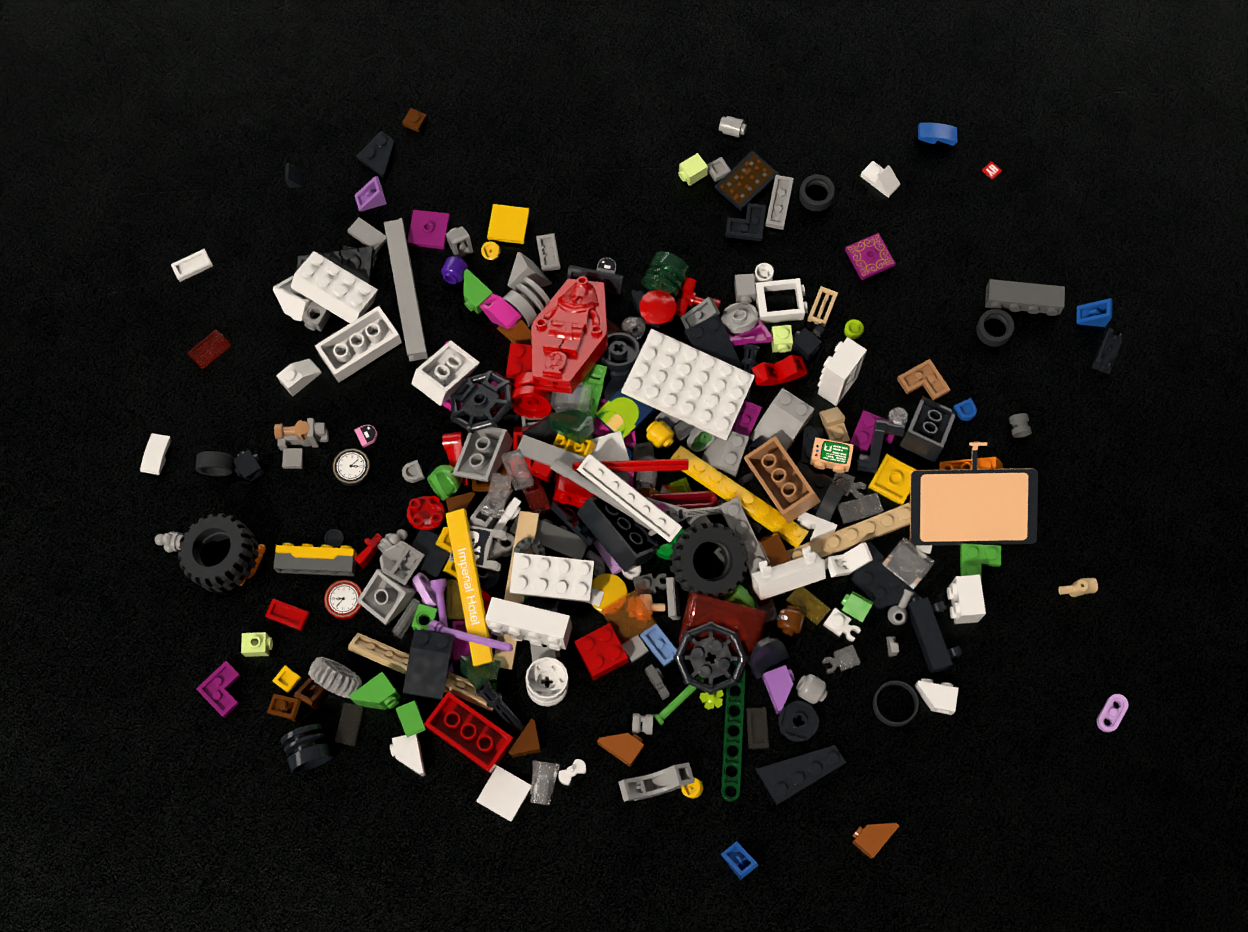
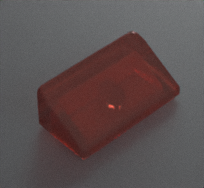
M214 330L187 354L203 369L228 349L230 344L220 332Z

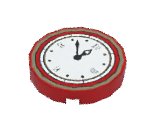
M336 581L326 590L324 596L325 607L336 618H352L363 607L357 602L362 591L353 581Z

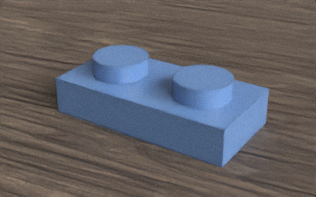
M656 623L640 634L642 640L663 667L674 660L673 655L676 654L677 650Z

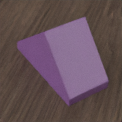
M378 176L372 178L354 195L359 211L387 204Z

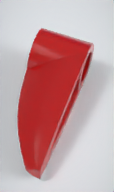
M463 431L443 434L442 437L444 449L447 452L450 465L453 467L456 466L466 441ZM462 477V484L470 485L469 478Z

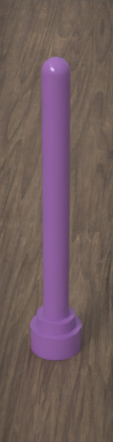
M446 579L431 580V589L436 592L439 621L448 628L444 598L445 587H447ZM453 660L451 661L449 672L451 673L454 672Z
M432 620L428 626V631L453 635L457 639L508 652L513 650L512 644L447 628L440 621Z

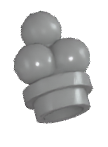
M400 529L396 534H386L385 538L381 539L380 544H378L379 550L383 553L385 549L406 540L408 537L407 532L404 529Z
M174 531L158 534L155 537V543L160 546L164 545L166 552H179L181 550L179 548L180 542H183L184 535Z

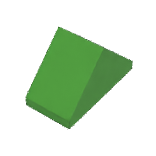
M416 700L396 708L407 737L426 730Z

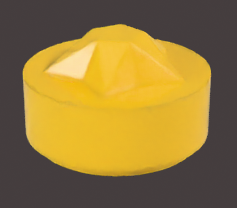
M492 241L486 242L481 248L483 257L488 260L497 259L501 252L500 246Z
M694 778V783L682 787V792L685 796L694 799L701 795L703 784L697 778Z

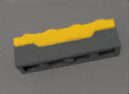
M283 543L282 546L276 545L274 569L277 573L355 576V558L357 553L351 546L333 548L331 545H321V547H313L311 544L294 546L291 543Z

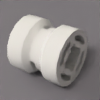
M761 263L756 267L755 283L772 281L774 270L771 265Z

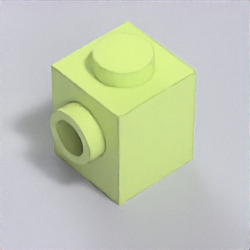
M698 153L679 164L678 174L683 182L686 181L689 186L707 176L708 166Z
M791 325L773 326L771 330L773 337L771 342L772 352L791 351L793 345Z
M266 632L242 633L241 653L245 657L269 656V651L273 648V641Z

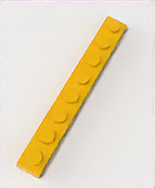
M680 446L670 458L688 459L689 469L681 471L726 501L737 497L745 514L773 533H778L782 539L794 547L798 548L809 531L794 521L788 524L778 510L684 447Z

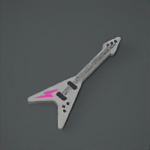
M647 498L677 523L693 516L721 514L723 516L719 506L686 509ZM651 528L648 535L652 536L657 532Z

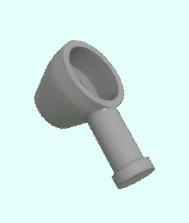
M904 589V594L899 604L892 606L888 611V619L894 625H902L908 618L905 608L911 595L913 596L914 593L907 589ZM897 613L902 614L900 620L895 619Z

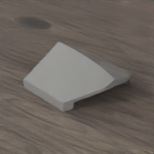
M400 541L383 552L380 557L381 571L402 586H405L424 557V554L407 543Z

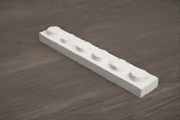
M588 454L577 468L579 472L668 542H671L682 528L680 524L591 454Z

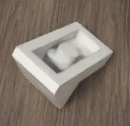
M872 161L861 173L863 179L888 198L900 186V182L889 165L883 169Z
M807 512L800 515L797 519V523L801 527L808 530L814 529L810 542L835 532L837 527L836 524Z

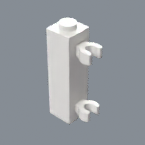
M808 546L802 548L804 557L774 567L768 566L766 560L759 562L760 571L752 574L753 590L760 600L826 579L825 570H827V564L825 560L821 559L814 551L811 552V547Z

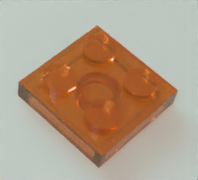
M636 590L631 591L601 610L622 644L656 624V621Z

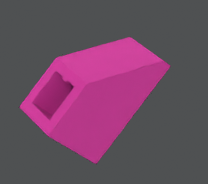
M492 294L480 305L491 322L507 329L515 326L522 317L502 297Z

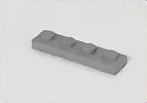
M736 497L719 505V508L728 527L734 530V534H738L742 538L740 542L746 546L744 554L748 555V561H745V564L752 576L753 573L760 571L759 562L765 561L766 558Z

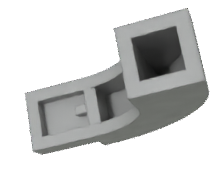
M683 763L649 775L619 781L623 800L626 802L664 794L690 785L695 781L690 764Z

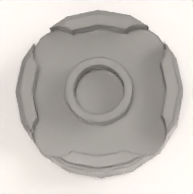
M735 303L725 308L721 321L728 332L744 333L756 326L759 316L756 307L752 304Z

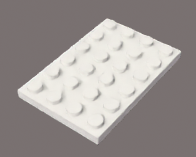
M651 329L621 393L721 439L727 440L755 376Z

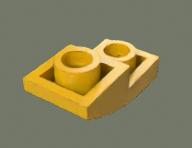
M558 432L553 446L587 457L588 454H592L595 443L591 440L576 438L573 434Z

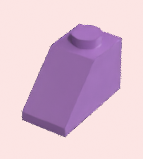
M786 665L763 673L762 676L777 714L782 711L793 686L792 681H795L791 669L788 670Z

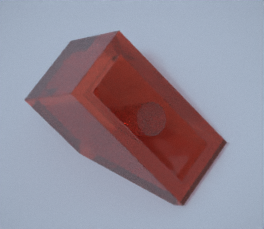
M533 476L518 483L532 513L540 515L551 508L544 488L537 477Z

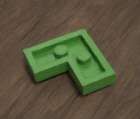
M960 545V576L980 575L981 578V566L1000 567L1001 546Z

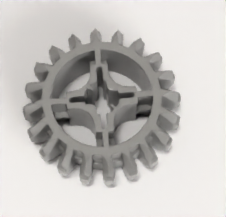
M324 657L316 658L311 664L308 673L315 683L344 698H350L349 695L358 690L362 684V680L355 672H352L345 665L339 664V662Z

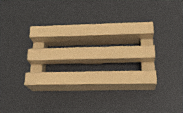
M821 286L807 321H813L814 324L818 325L819 323L825 327L838 292ZM824 292L826 293V295L824 297L817 317H814L813 315L815 313L821 295ZM829 295H832L833 297L822 320L820 319Z

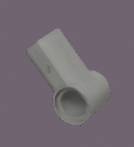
M508 533L506 541L500 539L493 540L488 560L512 555L514 536ZM508 543L510 546L504 547L502 544Z

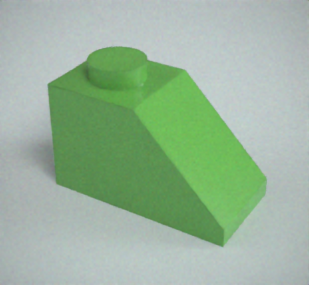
M466 269L464 271V304L470 311L474 310L479 314L482 311L480 305L493 292Z

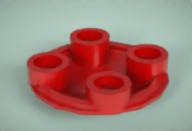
M653 290L642 297L639 310L646 323L664 324L673 320L676 313V302L670 293L663 290Z
M422 496L409 502L407 518L413 527L420 530H431L437 528L443 522L445 508L437 496Z

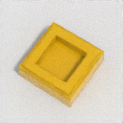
M284 666L273 679V682L289 694L301 677L287 666Z

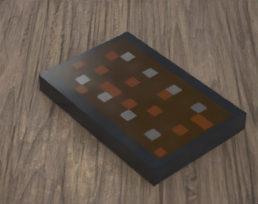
M751 151L715 185V189L742 211L748 203L752 202L775 180V176L779 175V173L756 153Z

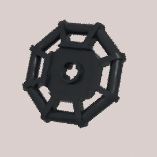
M494 370L465 377L466 380L449 397L451 401V422L457 423L465 428L468 433L472 434L478 430L490 427L496 428L510 409H513V383L496 374ZM495 381L499 385L495 387L491 384V382ZM502 391H504L505 400L500 398V393ZM484 398V401H483V402L478 403V400H479V399L482 400V399ZM460 402L463 403V406H462L461 409H459V405H458V403H460ZM499 406H502V407L500 408V410L495 414V416L492 417V414L494 413V411H495ZM468 415L470 417L469 422L462 417ZM478 419H480V420L489 419V420H487V421H483V422L476 423Z
M709 620L708 623L690 630L686 629L683 632L684 635L676 654L673 655V659L676 660L685 685L689 684L709 693V695H713L717 691L739 684L738 680L746 662L749 661V656L746 655L737 630H730L714 623L713 620ZM709 631L708 637H705L700 640H697L694 637ZM713 631L728 638L725 641L717 639V637L713 636ZM689 641H692L695 645L691 654H684ZM731 641L738 655H732L728 646ZM711 652L712 655L717 656L714 662L706 660L708 657L707 653ZM684 660L691 661L694 668L692 673H689ZM731 661H738L733 674L728 671ZM697 674H699L702 677L708 678L709 684L697 680L694 677ZM725 675L728 678L713 684V678Z

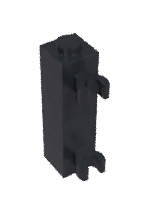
M921 596L912 598L906 608L930 674L950 668L953 665L951 658L960 656L962 651L960 646L949 650L946 648L934 615L946 609L943 601L930 605L928 597L923 599Z

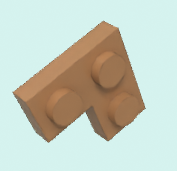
M930 359L897 377L906 394L923 386L934 401L950 391V388Z

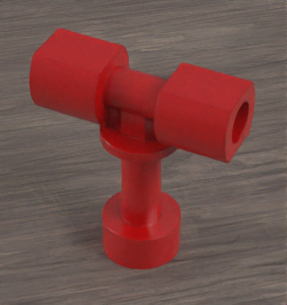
M692 278L685 279L682 287V297L678 298L676 303V315L683 316L686 314L688 306L698 305L705 300L696 297V292H694L696 280ZM714 298L713 300L719 310L721 300Z

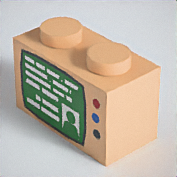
M815 437L810 465H814V468L833 469L837 473L848 472L854 445Z

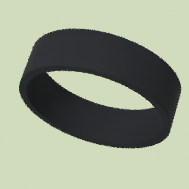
M889 681L883 684L873 698V709L876 716L889 726L907 724L914 718L919 707L916 692L910 685L902 681ZM889 685H899L907 689L915 703L912 716L903 722H892L884 718L877 707V696L881 689Z

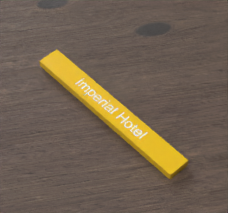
M463 508L446 513L467 633L490 638L485 621L486 614L467 512ZM469 642L473 666L494 662L492 647Z

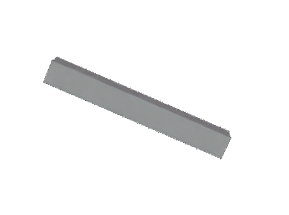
M399 218L398 220L384 222L407 355L409 356V361L428 359L405 227L402 218Z

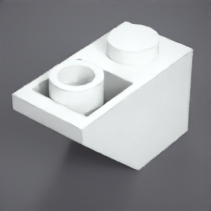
M921 679V681L915 684V689L931 711L949 715L955 712L958 688L953 687V684L942 682L941 685L934 684L933 680Z

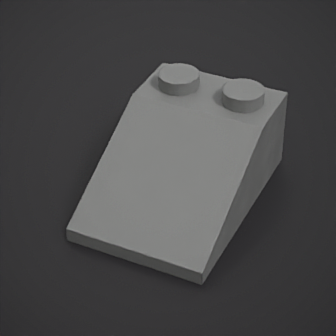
M782 388L749 437V440L753 442L759 436H762L767 442L776 436L787 452L804 426L811 419L814 408Z
M490 427L475 431L473 434L468 433L452 474L454 476L489 482L505 461L511 449L513 439L506 429Z

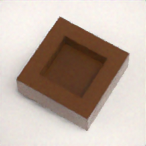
M410 108L402 122L403 126L419 132L427 120V115Z

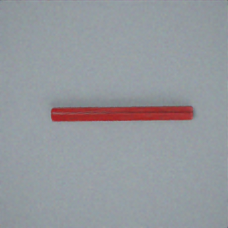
M688 459L600 461L612 472L689 469ZM573 462L572 469L581 474L577 468L582 462Z

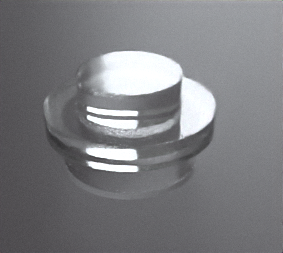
M899 407L891 410L888 415L891 423L904 425L908 419L907 412Z

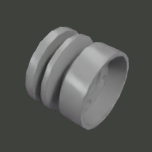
M524 277L521 280V284L518 283L515 286L517 292L511 290L503 299L522 316L520 319L529 327L537 317L536 312L540 314L550 299L539 285L528 277Z

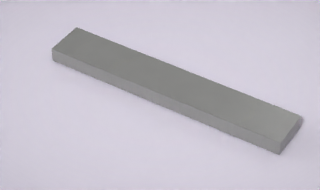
M523 435L516 451L518 455L551 466L557 458L572 468L573 462H583L586 458ZM614 472L629 484L632 477L631 474L627 472Z

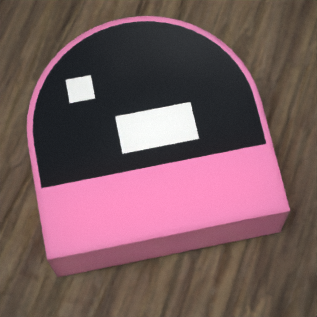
M364 425L355 429L363 448L376 441L377 432L373 426Z

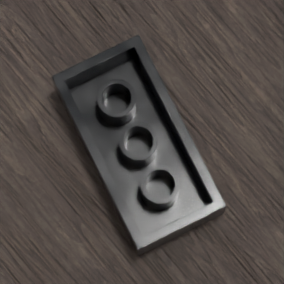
M597 496L587 499L577 512L582 522L590 529L624 572L649 562L660 549L659 545L648 535V532L642 525Z

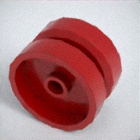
M532 372L522 373L513 382L512 402L514 406L512 410L525 418H543L551 412L554 392L535 389Z

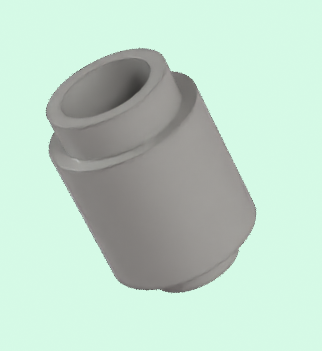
M730 116L722 117L719 131H722L723 134L740 138L741 134H745L747 124H744L742 119Z

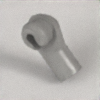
M589 550L585 558L589 561H594L593 574L596 577L604 574L606 571L605 561L595 552Z

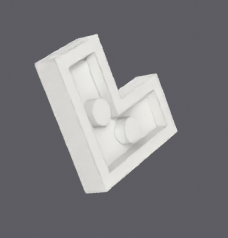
M515 497L494 526V530L506 532L508 520L512 521L521 510L518 507L521 503L520 500Z

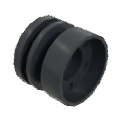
M311 724L296 728L280 739L282 745H285L284 752L294 753L287 758L292 773L310 770L326 763L332 758L328 744H318L325 739L324 733H321L323 730L321 724Z

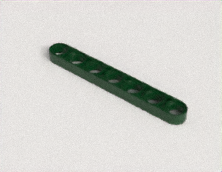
M733 662L730 664L728 668V671L730 673L731 668L736 666L737 662ZM745 667L737 685L741 689V694L736 697L730 694L732 686L726 688L721 794L723 799L729 802L735 801L740 794ZM731 706L739 707L740 714L738 716L730 715L729 708ZM730 726L738 727L739 734L737 736L729 735L728 728ZM729 746L737 747V756H729L727 748ZM734 766L737 769V775L729 777L726 774L727 767ZM728 786L736 789L735 797L729 798L726 796L725 789Z

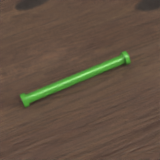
M699 675L696 679L704 682L707 678ZM688 685L658 715L655 714L653 716L654 719L662 725L664 720L697 688Z

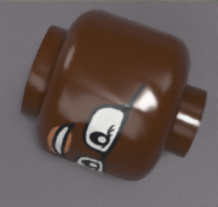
M787 606L780 611L777 627L782 630V634L793 636V634L802 631L805 615L800 608Z

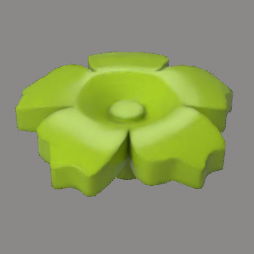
M722 690L713 693V695L705 692L700 693L699 698L702 703H705L704 707L708 710L714 709V705L720 708L723 701L721 697L724 693Z

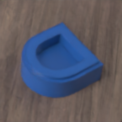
M971 398L953 407L957 412V416L964 421L973 419L977 412V408Z

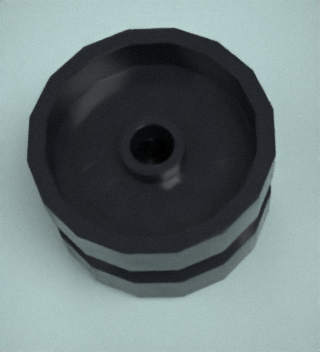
M622 332L608 335L607 349L599 358V365L607 366L606 377L614 381L627 380L639 355L638 342L631 335Z

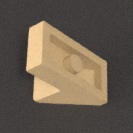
M835 407L819 412L828 440L849 443L850 438L844 424L845 416L839 408Z

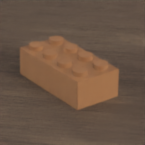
M776 436L743 457L788 524L821 502Z

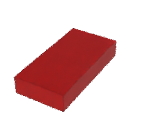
M272 599L265 617L303 631L310 613Z

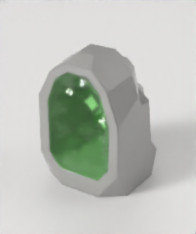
M695 427L687 439V447L691 451L700 452L706 449L716 436Z

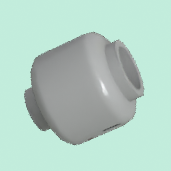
M812 674L804 675L797 684L798 696L811 704H815L818 701L822 702L827 696L826 683Z

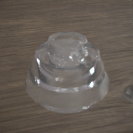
M627 317L622 322L621 329L623 333L629 334L638 340L643 336L646 324L642 318Z

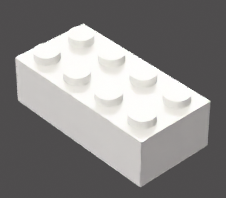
M313 252L295 272L291 284L292 289L349 323L357 320L367 312L373 304L378 289L316 252Z
M377 306L321 341L315 347L339 383L402 342L398 332L381 308Z
M848 337L844 343L842 341L839 342L834 350L833 357L829 356L823 365L825 367L821 372L823 374L818 383V394L835 406L838 405L857 379L867 352L865 348Z
M514 552L510 594L590 603L594 561Z
M494 597L491 598L485 618L489 631L493 635L503 636L504 634L510 636L513 640L522 641L524 639L537 646L545 644L549 645V648L558 651L560 649L566 650L572 630L570 616Z

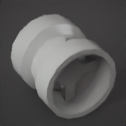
M633 713L632 734L644 732L647 735H652L653 714L641 716L638 713Z

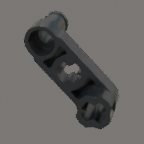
M876 418L869 454H859L856 470L876 474L884 435L891 434L903 437L905 425L889 423L888 420Z

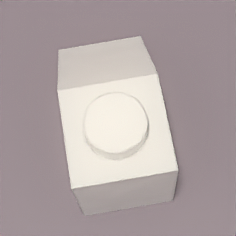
M310 359L290 364L276 376L287 391L294 396L322 372Z
M415 734L410 737L404 735L392 738L393 744H390L391 755L395 756L399 762L419 775L425 776L419 736Z

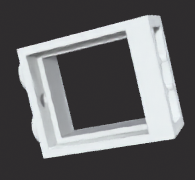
M800 278L755 283L757 312L763 324L804 319V314L807 313V303L803 302L805 288L804 285H801ZM795 289L798 309L767 312L764 292Z

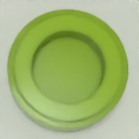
M850 320L845 325V335L850 339H858L863 334L864 326L859 320Z

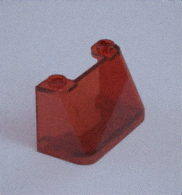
M690 593L678 644H680L684 635L683 632L686 629L690 630L708 623L709 620H713L714 623L730 630H737L746 655L751 656L754 651V645L761 640L767 612ZM709 631L694 637L697 640L703 639L709 636ZM713 631V636L717 637V639L725 641L728 638ZM689 641L686 650H692L695 644ZM731 641L728 644L732 655H738Z

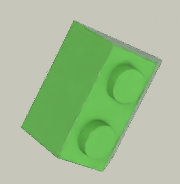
M383 672L349 695L350 699L357 706L384 710L395 707L399 703L398 700L401 699V696Z

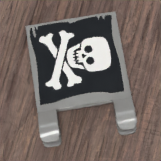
M469 525L476 566L500 571L501 564L488 559L493 538L506 541L508 533L503 530ZM452 550L449 558L450 562H454Z

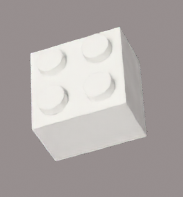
M980 575L956 576L947 588L948 599H951L952 607H950L951 619L954 618L955 624L979 622L986 614Z

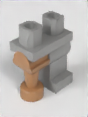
M307 418V422L299 420L295 426L284 427L283 424H275L274 426L275 439H278V447L281 451H283V448H288V445H302L305 447L312 445V447H319V442H328V429H326L325 423H315L313 418Z

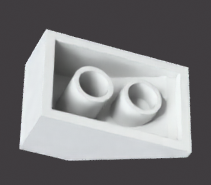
M450 340L416 369L411 384L441 406L466 380L465 377L471 375L480 362Z

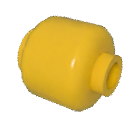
M656 420L646 429L647 439L657 449L668 448L674 442L673 437L675 433L665 421L658 422Z

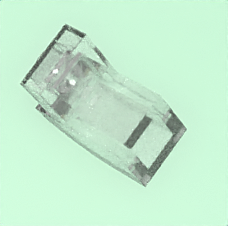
M493 473L482 514L501 519L513 477Z

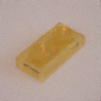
M447 580V620H465L458 580Z
M803 586L796 588L787 598L789 603L794 607L800 608L802 613L816 625L830 611V608Z

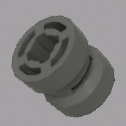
M1015 414L1009 418L1010 424L1013 426V437H1025L1032 433L1031 427L1028 425V414Z

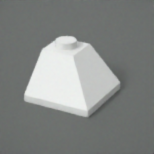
M291 276L275 285L273 291L284 313L291 316L294 320L302 321V315L312 300L291 288L294 277Z

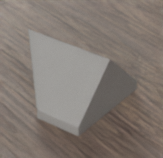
M517 252L508 282L509 287L517 292L515 286L518 283L521 284V280L524 277L533 280L540 287L552 284L532 260Z

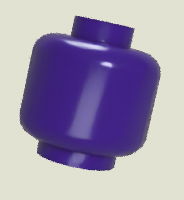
M461 256L448 257L441 269L443 279L451 284L462 282L464 271L468 269V265Z

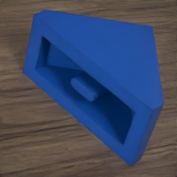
M1110 298L1077 306V324L1105 327L1112 318L1113 300Z
M737 841L721 853L724 860L740 880L758 866L757 862Z

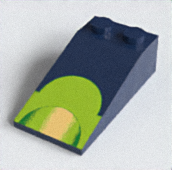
M621 388L595 416L612 433L620 431L624 440L658 409L621 393Z

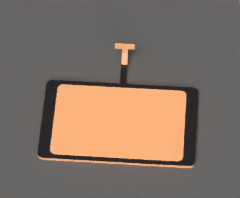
M969 442V445L973 446L972 469L914 470L911 472L910 542L912 545L1034 544L1037 541L1038 471L1034 468L977 469L978 446H987V442Z

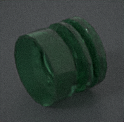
M657 252L650 263L651 268L647 269L646 275L642 278V284L649 291H666L676 299L682 288V283L686 281L690 273V268L682 259L671 253Z

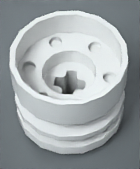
M544 657L537 659L530 665L526 673V687L532 701L538 705L548 707L556 705L563 700L568 689V674L560 661L555 658ZM545 681H549V688H545Z

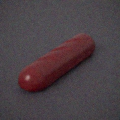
M709 490L658 493L645 496V498H651L686 509L715 507L718 503L717 495Z

